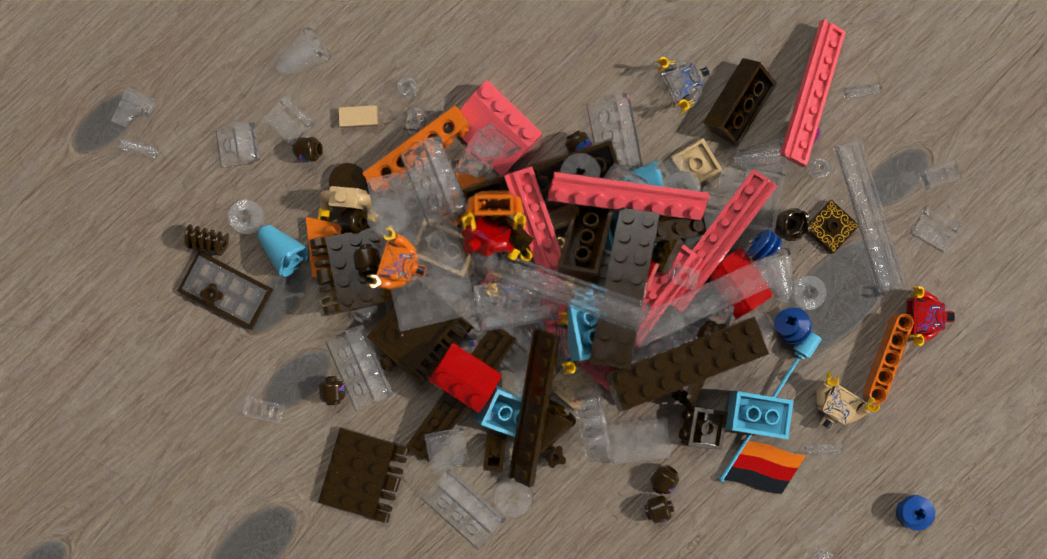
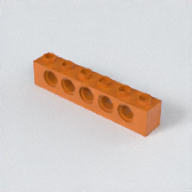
M455 105L362 174L375 192L385 193L392 188L391 185L394 182L404 180L408 172L419 169L423 165V161L426 159L431 160L437 156V151L444 147L446 149L451 146L456 137L466 135L472 126L461 110ZM448 124H453V131L447 134L445 127ZM437 135V137H438L437 143L434 144V145H431V144H430V138H431V136ZM421 146V155L415 156V148ZM405 157L407 163L404 167H400L399 161ZM389 168L391 176L386 179L384 171Z

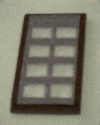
M199 250L177 291L252 330L274 289ZM211 283H215L217 289L224 295L221 300L219 299L215 302L214 306H208L207 302L200 296L201 290L209 287Z

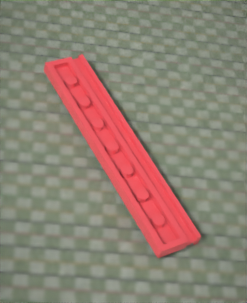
M826 19L819 22L780 152V156L787 157V160L800 167L807 166L846 31L835 24H829Z
M530 166L506 174L504 177L509 191L522 200L523 215L526 217V225L523 230L533 238L529 247L555 321L559 322V320H562V317L558 314L568 313V301L578 299L576 291L572 296L566 294V291L571 288H564V283L572 280L559 278L558 264L562 250L533 167Z
M753 169L693 248L692 251L703 258V260L670 304L680 312L684 311L778 187L777 184Z
M554 172L548 194L549 201L618 210L620 208H628L695 220L702 219L707 206V200L710 198L707 192Z
M684 244L668 275L654 277L643 301L634 350L703 260V258ZM590 363L586 366V368L606 383L607 380L604 373L615 369Z

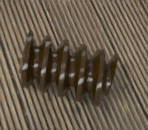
M189 224L185 231L184 243L186 248H193L202 252L208 251L210 254L216 253V255L221 256L228 247L229 234L226 233L223 238L222 232L219 231L215 236V230H211L208 234L207 228H203L202 232H200V226H196L193 231V225Z

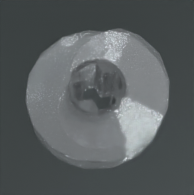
M688 171L673 173L665 182V187L679 189V185L685 184L687 186L685 190L701 192L699 179Z
M239 200L228 211L227 217L230 225L241 234H255L265 223L264 210L259 204L251 200ZM250 215L249 220L244 219V216Z
M816 276L800 277L793 283L791 288V297L794 303L805 310L818 308L826 299V286ZM810 289L809 292L812 293L811 296H807L808 293H806V290Z

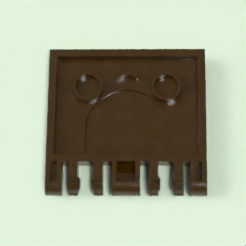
M382 226L364 229L360 233L349 232L310 240L311 249H316L312 252L313 256L329 255V260H319L314 263L316 268L331 266V268H323L316 271L318 285L334 283V285L320 287V293L336 291L337 297H328L322 300V305H328L323 307L325 316L398 301L396 288L390 290L377 286H366V284H373L374 282L373 278L367 276L377 275L378 269L372 274H361L360 271L355 269L353 254L363 244H371L372 247L377 248L381 262L386 247V241L381 237V234L384 235Z
M417 279L370 332L367 338L415 381L423 385L428 379L417 368L427 376H431V370L421 363L427 359L434 367L438 365L439 362L429 354L432 352L440 360L449 349L442 342L443 338L450 345L452 343L457 344L453 338L447 335L452 329L457 336L464 339L466 335L455 325L458 324L467 333L474 327L426 284Z
M340 427L318 503L388 523L391 514L387 512H392L393 507L380 503L379 500L380 497L395 500V494L382 490L384 488L393 492L398 491L401 478L388 474V471L403 474L404 470L391 466L390 462L392 459L399 463H406L407 458L393 454V452L408 456L409 449L405 445Z

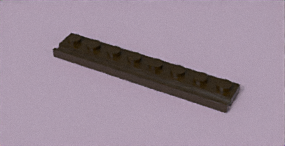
M493 322L471 354L493 369H496L517 338ZM444 391L411 437L406 448L429 462L469 406Z
M541 329L533 330L508 475L509 478H514L515 481L527 487H532L535 483L560 336L542 331Z

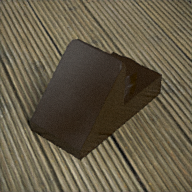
M487 434L484 471L503 472L506 436Z

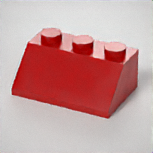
M743 247L725 256L709 276L735 319L754 310L773 296V293L755 265L746 255L747 253Z
M452 343L432 372L429 381L479 413L492 395L502 374L457 344Z

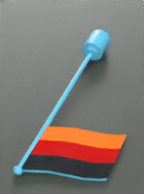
M811 332L806 340L795 344L793 349L796 351L794 354L797 357L772 397L776 398L799 360L811 358L822 338ZM748 433L722 476L718 477V480L720 482L729 480L745 483L766 492L782 494L803 462L806 454L791 453L770 444L750 441L752 433Z

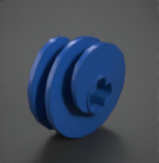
M769 229L764 230L753 239L746 255L748 257L752 256L753 262H757L763 257H771L780 249L782 240Z
M787 308L781 311L775 319L774 326L782 340L788 344L801 343L811 334L812 322L808 314L802 309Z
M910 495L898 503L896 516L907 528L920 531L928 528L933 523L935 509L934 505L927 498L920 495Z

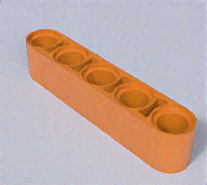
M894 314L889 319L863 389V397L867 401L872 397V392L875 389L878 394L874 403L884 402L888 395L914 324L913 318L909 314ZM900 318L904 320L902 327L898 323ZM893 336L897 337L895 345L892 343ZM889 353L891 359L887 363L885 361V356ZM882 371L884 378L880 381L878 375Z

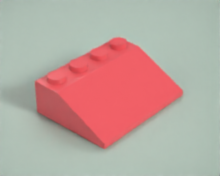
M488 80L473 93L460 109L472 126L469 128V132L461 138L499 175L507 173L542 138V132ZM448 124L452 129H454L453 124Z

